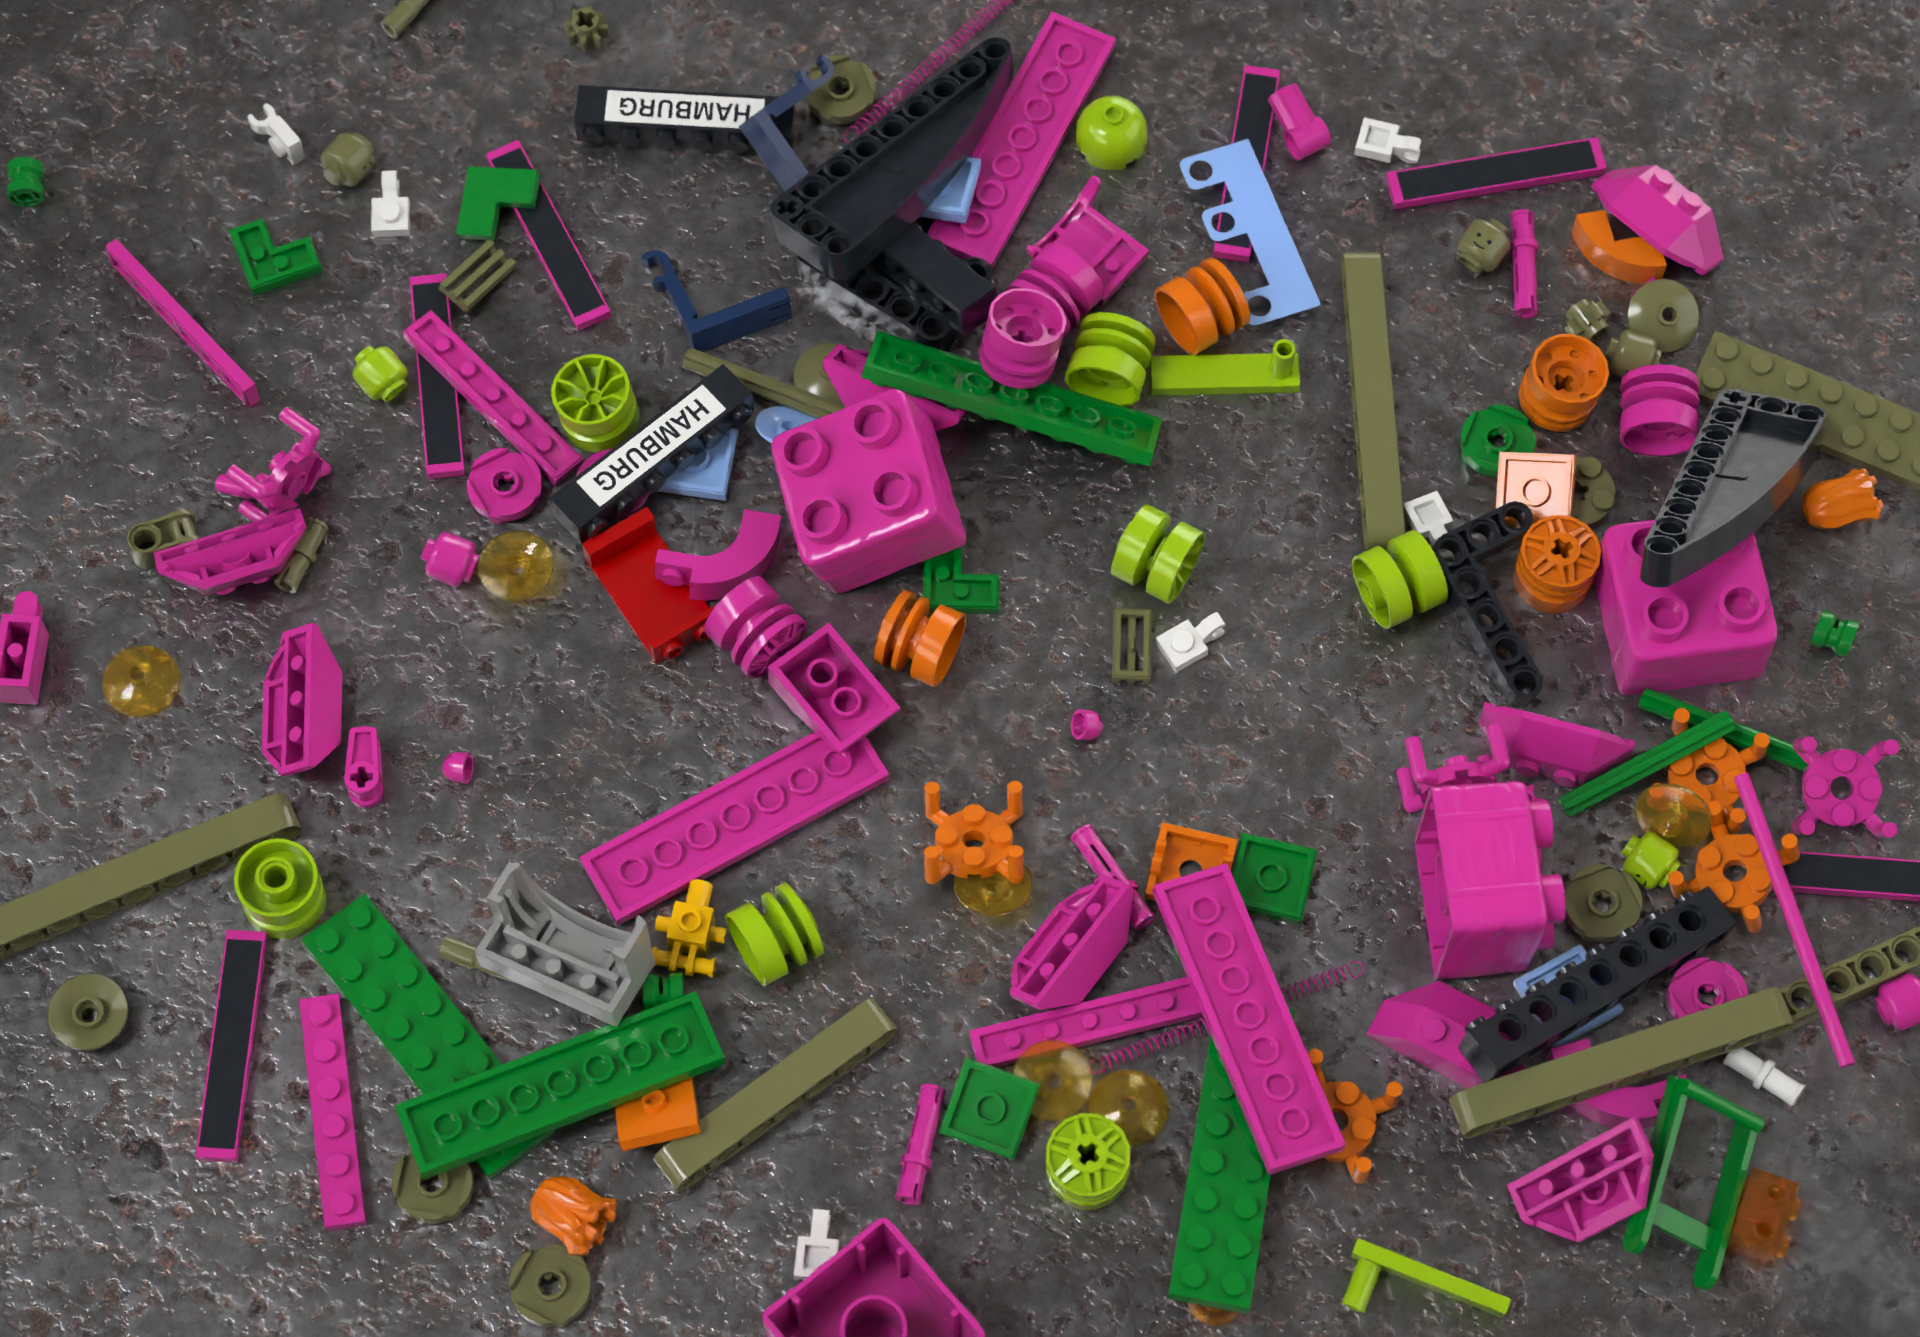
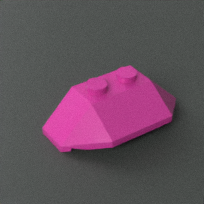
M1657 165L1614 169L1593 182L1591 187L1598 193L1599 199L1605 208L1664 256L1681 265L1693 267V270L1702 276L1718 266L1724 259L1712 209L1702 202V199L1697 194L1688 191L1678 183L1668 171L1661 169Z
M837 344L824 358L822 366L845 408L882 392L896 389L890 386H877L870 380L861 378L869 355L868 351L850 349L848 346ZM903 391L932 420L936 432L958 424L968 412V410L961 408L952 409L946 407L942 402L929 398H916Z
M294 509L154 552L156 568L159 574L204 595L214 593L216 595L228 594L239 585L249 582L254 584L263 583L270 580L273 575L281 573L303 535L306 525L301 509Z
M309 623L283 632L279 641L281 646L274 655L264 679L262 753L270 764L276 768L278 774L284 777L315 768L341 744L342 671L318 625L315 623Z
M1484 702L1478 722L1487 738L1486 727L1492 724H1501L1510 760L1508 768L1515 769L1518 774L1525 777L1542 776L1553 779L1556 784L1564 787L1581 786L1628 761L1636 742L1627 738L1622 739L1617 735L1519 709L1505 706L1499 707Z
M1102 874L1094 880V884L1079 889L1059 902L1013 961L1010 995L1014 999L1039 1010L1081 1003L1127 944L1134 892L1132 886Z
M1436 981L1384 1000L1366 1036L1450 1080L1470 1088L1484 1082L1457 1047L1466 1035L1464 1028L1480 1016H1483L1485 1020L1494 1016L1495 1009L1441 981ZM1499 1032L1504 1039L1512 1041L1506 1033ZM1522 1063L1503 1076L1524 1070V1064Z
M1632 1117L1508 1184L1507 1187L1523 1223L1537 1226L1576 1242H1583L1646 1209L1654 1154L1638 1117Z

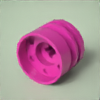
M1059 243L1047 244L1030 262V269L1022 271L1017 276V279L1005 289L1007 291L1017 288H1029L1041 291L1054 298L1063 308L1067 319L1062 341L1080 323V315L1085 316L1104 296V286L1094 269L1080 255Z
M1029 288L1010 289L999 294L990 305L981 343L979 359L983 370L1000 384L1017 389L1034 388L1047 382L1054 373L1067 319L1063 308L1049 295Z
M1657 364L1630 370L1622 377L1620 382V393L1622 395L1620 406L1623 411L1620 417V442L1624 448L1633 453L1655 457L1673 456L1690 451L1700 431V417L1696 411L1699 406V380L1696 374L1682 367Z
M760 576L747 579L727 593L710 613L704 626L705 633L721 650L726 652L732 650L731 660L736 665L741 666V671L751 679L766 675L768 673V666L797 646L807 631V622L800 615L794 614V609L786 603L780 604V594Z

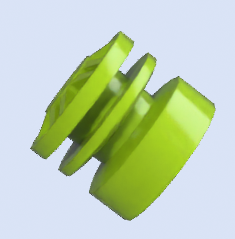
M1107 312L1089 314L1081 321L1079 334L1075 341L1076 350L1071 354L1065 373V382L1072 391L1120 406L1133 405L1140 398L1146 376L1145 369L1150 365L1156 338L1145 325L1128 316Z
M786 882L774 888L777 900L769 892L761 895L764 914L761 915L758 909L748 902L725 915L727 927L737 949L752 974L763 986L788 974L784 955L788 954L798 966H802L807 963L805 951L813 959L824 954V947L818 933V927L810 910Z
M1080 1113L1063 1120L1052 1131L1046 1145V1177L1052 1192L1064 1204L1078 1210L1100 1209L1113 1203L1123 1193L1129 1179L1130 1146L1124 1131L1113 1120L1094 1113ZM1090 1151L1095 1152L1096 1163L1090 1160L1085 1165L1081 1163L1080 1153L1087 1155Z

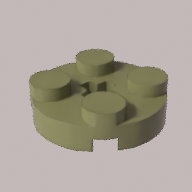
M828 56L834 66V74L831 79L804 97L806 105L819 118V121L826 126L855 122L860 117H864L865 113H869V109H873L876 96L874 75L866 64L861 61L860 64L851 61L849 56ZM816 63L812 66L811 73L808 75L812 80H817L822 75V71ZM836 84H840L842 88L850 89L843 95L832 93Z
M1576 457L1574 487L1583 489L1586 493H1584L1582 501H1578L1577 497L1574 496L1572 517L1587 524L1592 529L1600 525L1611 511L1616 495L1615 484L1599 460L1594 457Z
M1590 865L1575 873L1564 891L1565 919L1585 942H1614L1615 937L1631 925L1635 927L1642 909V894L1636 881L1623 870L1620 873L1615 869H1610V865ZM1600 895L1603 900L1610 899L1612 901L1608 911L1603 912L1593 906L1596 902L1595 896Z
M412 1151L407 1155L404 1154L396 1163L392 1174V1190L401 1211L411 1219L425 1224H438L457 1219L461 1215L462 1210L468 1205L473 1194L474 1177L469 1164L467 1163L439 1174V1180L443 1182V1186L437 1188L435 1192H428V1188L422 1185L423 1179Z
M557 1244L546 1245L545 1248H539L535 1251L532 1249L523 1254L514 1265L509 1279L511 1299L518 1313L531 1324L545 1328L553 1327L558 1329L567 1326L585 1310L592 1292L591 1276L583 1259L579 1255H569L567 1247ZM553 1276L559 1278L558 1286L561 1288L558 1293H551L550 1296L544 1295V1288L540 1285L543 1279L550 1281Z

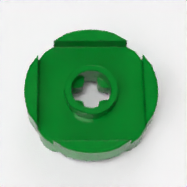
M1490 405L1488 409L1481 410L1478 413L1477 411L1473 412L1466 419L1460 435L1462 461L1480 474L1498 478L1499 452H1534L1536 436L1528 425L1529 420L1519 410L1507 405ZM1496 435L1503 436V443L1507 445L1505 447L1500 446V448L1494 447L1488 441V438L1494 439Z

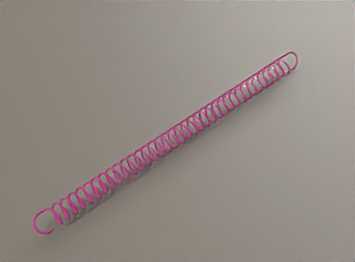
M991 0L990 4H987L985 8L981 9V12L972 17V21H968L967 25H963L962 29L958 30V33H954L953 37L944 42V46H940L939 50H935L934 54L930 55V58H926L925 62L920 64V67H916V71H912L911 75H907L906 79L902 80V84H897V88H893L892 92H888L887 96L883 97V101L879 100L878 105H874L873 109H869V113H865L864 118L860 117L859 122H855L854 126H850L843 134L844 141L850 143L845 139V134L852 127L856 129L859 135L863 133L856 127V123H859L864 131L867 130V127L861 123V119H864L868 126H872V123L865 118V115H869L874 123L877 122V119L870 114L871 110L875 112L879 119L882 118V115L875 110V106H878L881 112L887 115L886 110L880 106V102H883L885 107L892 111L891 106L884 101V98H888L890 103L897 107L896 102L889 97V94L892 93L894 98L901 103V99L894 93V89H897L899 94L906 98L905 93L898 88L899 85H902L904 90L911 94V91L903 84V81H907L908 85L915 90L914 84L908 80L910 76L915 84L920 86L918 79L912 75L913 72L917 74L920 80L925 81V78L917 72V69L921 68L923 74L926 77H930L929 73L922 68V64H925L928 70L934 73V69L926 61L930 60L932 65L939 69L938 64L931 59V56L934 55L937 61L943 65V60L936 55V52L939 51L941 56L948 60L947 55L940 48L944 47L948 55L953 56L952 51L945 44L949 43L952 50L958 52L956 46L950 42V39H953L956 45L962 48V44L954 36L958 35L960 40L967 44L966 39L959 34V31L962 30L964 35L971 40V35L964 30V27L967 26L969 31L976 35L975 30L968 23L972 22L975 29L981 31L980 26L973 19L977 18L979 24L982 27H986L983 20L978 17V14H981L983 19L990 23V19L982 13V10H986L987 14L992 19H995L994 14L987 9V6L990 5L994 13L999 15L998 9L991 3L995 1L997 7L1000 10H1004L1002 4L996 0ZM1001 0L1005 6H1009L1006 0L1004 1L1007 3V5L1003 2V0Z
M1359 961L1350 962V964L1356 962L1361 964L1362 966L1361 974L1353 977V974L1349 967L1346 964H1343L1342 970L1341 968L1336 966L1335 972L1332 969H1329L1328 974L1326 972H1322L1321 977L1318 974L1315 975L1314 979L1312 977H1309L1308 983L1306 980L1302 979L1301 985L1298 982H1295L1294 987L1288 984L1287 990L1284 987H1281L1280 990L1282 992V989H1284L1289 997L1290 1002H1292L1289 993L1290 986L1293 989L1296 998L1299 1000L1296 991V984L1299 985V987L1302 990L1303 996L1306 997V994L1303 989V981L1307 984L1310 993L1313 994L1310 987L1309 979H1311L1314 982L1316 989L1319 992L1320 990L1317 985L1316 976L1320 978L1324 989H1326V985L1323 980V973L1327 976L1330 985L1333 987V983L1330 978V971L1333 972V974L1336 977L1337 983L1340 984V981L1337 976V968L1341 971L1344 980L1347 981L1344 974V966H1346V968L1350 972L1351 977L1354 979L1360 977L1364 973V965ZM1199 1018L1198 1024L1195 1021H1192L1191 1026L1185 1023L1184 1029L1181 1026H1178L1177 1031L1172 1028L1170 1034L1167 1031H1165L1164 1038L1161 1034H1157V1040L1153 1036H1151L1150 1043L1147 1039H1144L1143 1045L1137 1041L1136 1048L1134 1045L1130 1044L1129 1050L1126 1047L1122 1048V1053L1120 1052V1050L1116 1049L1115 1055L1112 1052H1109L1108 1058L1104 1054H1102L1101 1061L1103 1070H1100L1098 1072H1092L1089 1070V1064L1096 1060H1092L1087 1064V1070L1090 1073L1094 1074L1103 1071L1106 1072L1103 1056L1106 1058L1110 1065V1068L1113 1070L1110 1054L1114 1057L1118 1067H1120L1117 1057V1051L1122 1056L1124 1063L1127 1064L1124 1055V1048L1128 1052L1133 1062L1134 1060L1132 1057L1131 1046L1136 1051L1138 1058L1141 1059L1138 1050V1043L1142 1047L1145 1055L1148 1056L1145 1048V1041L1148 1043L1152 1050V1053L1154 1054L1152 1038L1156 1042L1159 1051H1161L1158 1038L1159 1036L1162 1038L1166 1048L1168 1049L1165 1033L1168 1034L1173 1043V1046H1175L1172 1030L1176 1033L1180 1043L1182 1044L1179 1028L1182 1029L1187 1038V1041H1189L1186 1031V1025L1190 1028L1194 1038H1196L1193 1029V1022L1198 1027L1200 1034L1202 1036L1203 1033L1200 1027V1020L1204 1023L1207 1032L1210 1033V1031L1208 1029L1206 1021Z

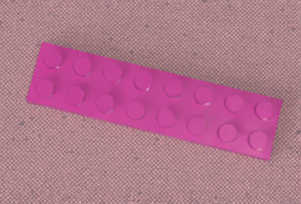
M1050 13L1008 88L991 123L970 156L971 158L981 159V170L966 224L935 219L927 233L928 236L932 239L940 240L945 248L954 256L964 260L972 257L982 258L990 264L993 270L1116 46V38L1057 13Z
M813 732L580 856V863L616 925L619 926L689 888L691 880H704L889 780V773L866 736L839 755Z
M1225 863L1154 885L1152 893L1268 1174L1280 1172L1344 1151L1346 1146L1228 864Z

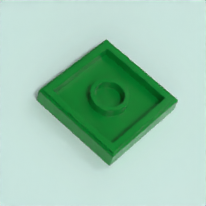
M1242 832L1232 876L1248 914L1301 925L1317 849Z
M965 1057L939 1133L1015 1160L1042 1084Z

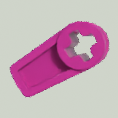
M366 726L354 727L349 731L344 775L349 798L354 805L360 808H370L377 805L384 793L381 744L376 728Z

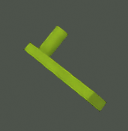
M1287 339L1278 340L1273 346V352L1269 354L1151 356V396L1299 393L1300 391L1298 353H1295V345Z
M1358 1238L1351 1258L1358 1260L1342 1305L1357 1312L1365 1313L1381 1270L1501 1318H1504L1511 1299Z

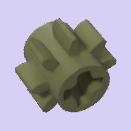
M589 5L579 10L573 9L572 21H564L565 33L568 34L569 46L576 44L584 53L594 48H602L601 37H609V28L605 24L604 12L597 14Z
M1584 298L1566 312V317L1569 320L1566 322L1568 325L1564 329L1568 334L1587 338L1594 343L1609 331L1610 326L1607 322L1611 312L1601 300L1595 303L1594 301L1590 302L1588 298Z

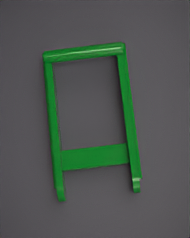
M1675 1075L1668 1076L1650 1141V1147L1654 1156L1646 1209L1629 1217L1623 1238V1249L1632 1255L1639 1254L1645 1248L1651 1229L1654 1227L1700 1250L1693 1283L1702 1290H1709L1713 1287L1721 1271L1756 1136L1764 1127L1765 1120L1689 1079L1680 1078ZM1687 1098L1735 1121L1707 1225L1659 1201Z

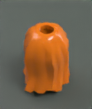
M1864 468L1860 470L1852 469L1848 474L1840 478L1820 481L1811 485L1801 499L1803 514L1808 524L1825 530L1838 528L1853 521L1868 522L1869 519L1879 520L1883 503L1881 499L1877 500V497L1874 496V485L1877 484L1875 476H1869L1868 471Z
M567 1176L549 1177L544 1180L534 1192L530 1203L533 1220L541 1228L559 1238L567 1247L569 1255L572 1256L588 1255V1250L593 1248L594 1244L600 1246L605 1240L603 1234L606 1230L607 1221L612 1223L616 1218L614 1213L617 1207L616 1199L602 1198L577 1179Z

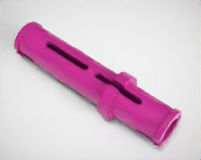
M1520 209L1511 213L1512 241L1510 242L1511 248L1509 252L1513 256L1514 315L1516 317L1520 315V318H1532L1538 314L1535 254L1539 248L1534 235L1535 214L1533 211L1529 212L1528 209Z
M1090 824L1076 830L1070 839L1078 847L1096 875L1099 877L1104 874L1127 883L1134 889L1130 922L1134 930L1140 931L1149 926L1156 917L1138 894L1139 887L1135 881L1129 880ZM1093 851H1095V852L1097 853V855H1098L1099 858L1102 860V862L1104 863V865L1107 867V869L1109 870V872L1106 870V868L1103 866V864L1101 863V861L1098 859V857L1096 856V854H1095Z
M922 1084L920 1087L906 1154L901 1155L900 1165L902 1166V1172L895 1200L900 1202L904 1198L902 1203L906 1205L916 1206L920 1204L927 1171L930 1172L932 1167V1161L930 1160L931 1149L946 1093L944 1088H939L937 1092L938 1086L933 1084Z

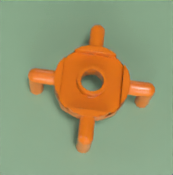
M1679 708L1674 713L1671 729L1675 736L1689 729L1687 725L1690 714L1685 708ZM1758 733L1754 737L1752 746L1740 752H1737L1734 747L1723 738H1720L1674 762L1668 767V786L1664 787L1661 783H1654L1650 787L1647 804L1649 807L1657 809L1675 800L1681 807L1687 810L1690 809L1700 812L1702 815H1707V803L1718 801L1721 804L1728 831L1732 834L1739 833L1742 830L1746 813L1741 808L1734 809L1732 807L1740 797L1734 777L1746 773L1745 766L1765 756L1770 742L1769 736L1765 733ZM1703 767L1711 768L1716 772L1718 780L1712 785L1701 784L1696 778L1695 773L1697 770Z
M1018 781L1008 783L1007 809L999 815L986 811L980 805L971 804L964 807L962 811L949 816L940 809L939 784L928 782L924 787L925 815L938 826V829L935 832V846H928L924 850L926 882L932 885L937 884L949 873L961 878H968V874H981V878H986L1000 873L1011 883H1020L1024 877V851L1021 846L1013 845V832L1009 826L1023 814L1022 784ZM970 840H978L983 843L981 847H967L964 844Z
M1710 801L1706 805V812L1715 840L1699 851L1695 868L1696 878L1685 881L1680 871H1673L1669 874L1668 881L1671 894L1675 899H1678L1689 890L1697 893L1709 886L1729 912L1742 913L1749 932L1758 933L1762 929V920L1758 906L1764 902L1773 886L1756 838L1751 834H1729L1721 804L1718 801ZM1786 834L1781 840L1783 850L1777 851L1782 866L1794 863L1800 857L1797 837L1793 834ZM1739 865L1745 868L1747 873L1742 880L1733 882L1725 878V871L1730 866Z
M1312 1049L1308 1052V1056L1332 1113L1341 1114L1347 1121V1127L1340 1131L1346 1144L1344 1151L1323 1158L1334 1163L1345 1162L1353 1181L1357 1184H1363L1368 1179L1372 1163L1369 1158L1360 1157V1155L1366 1150L1373 1139L1376 1130V1115L1397 1107L1403 1087L1399 1082H1390L1383 1096L1370 1100L1352 1082H1326L1321 1070L1323 1053L1319 1049Z

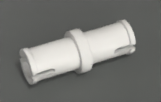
M1744 1048L1729 1052L1723 1062L1724 1065H1728L1753 1081V1087L1758 1090L1761 1088L1766 1089L1787 1102L1791 1107L1794 1106L1805 1088L1804 1084H1800L1775 1068V1062L1770 1059L1765 1062Z

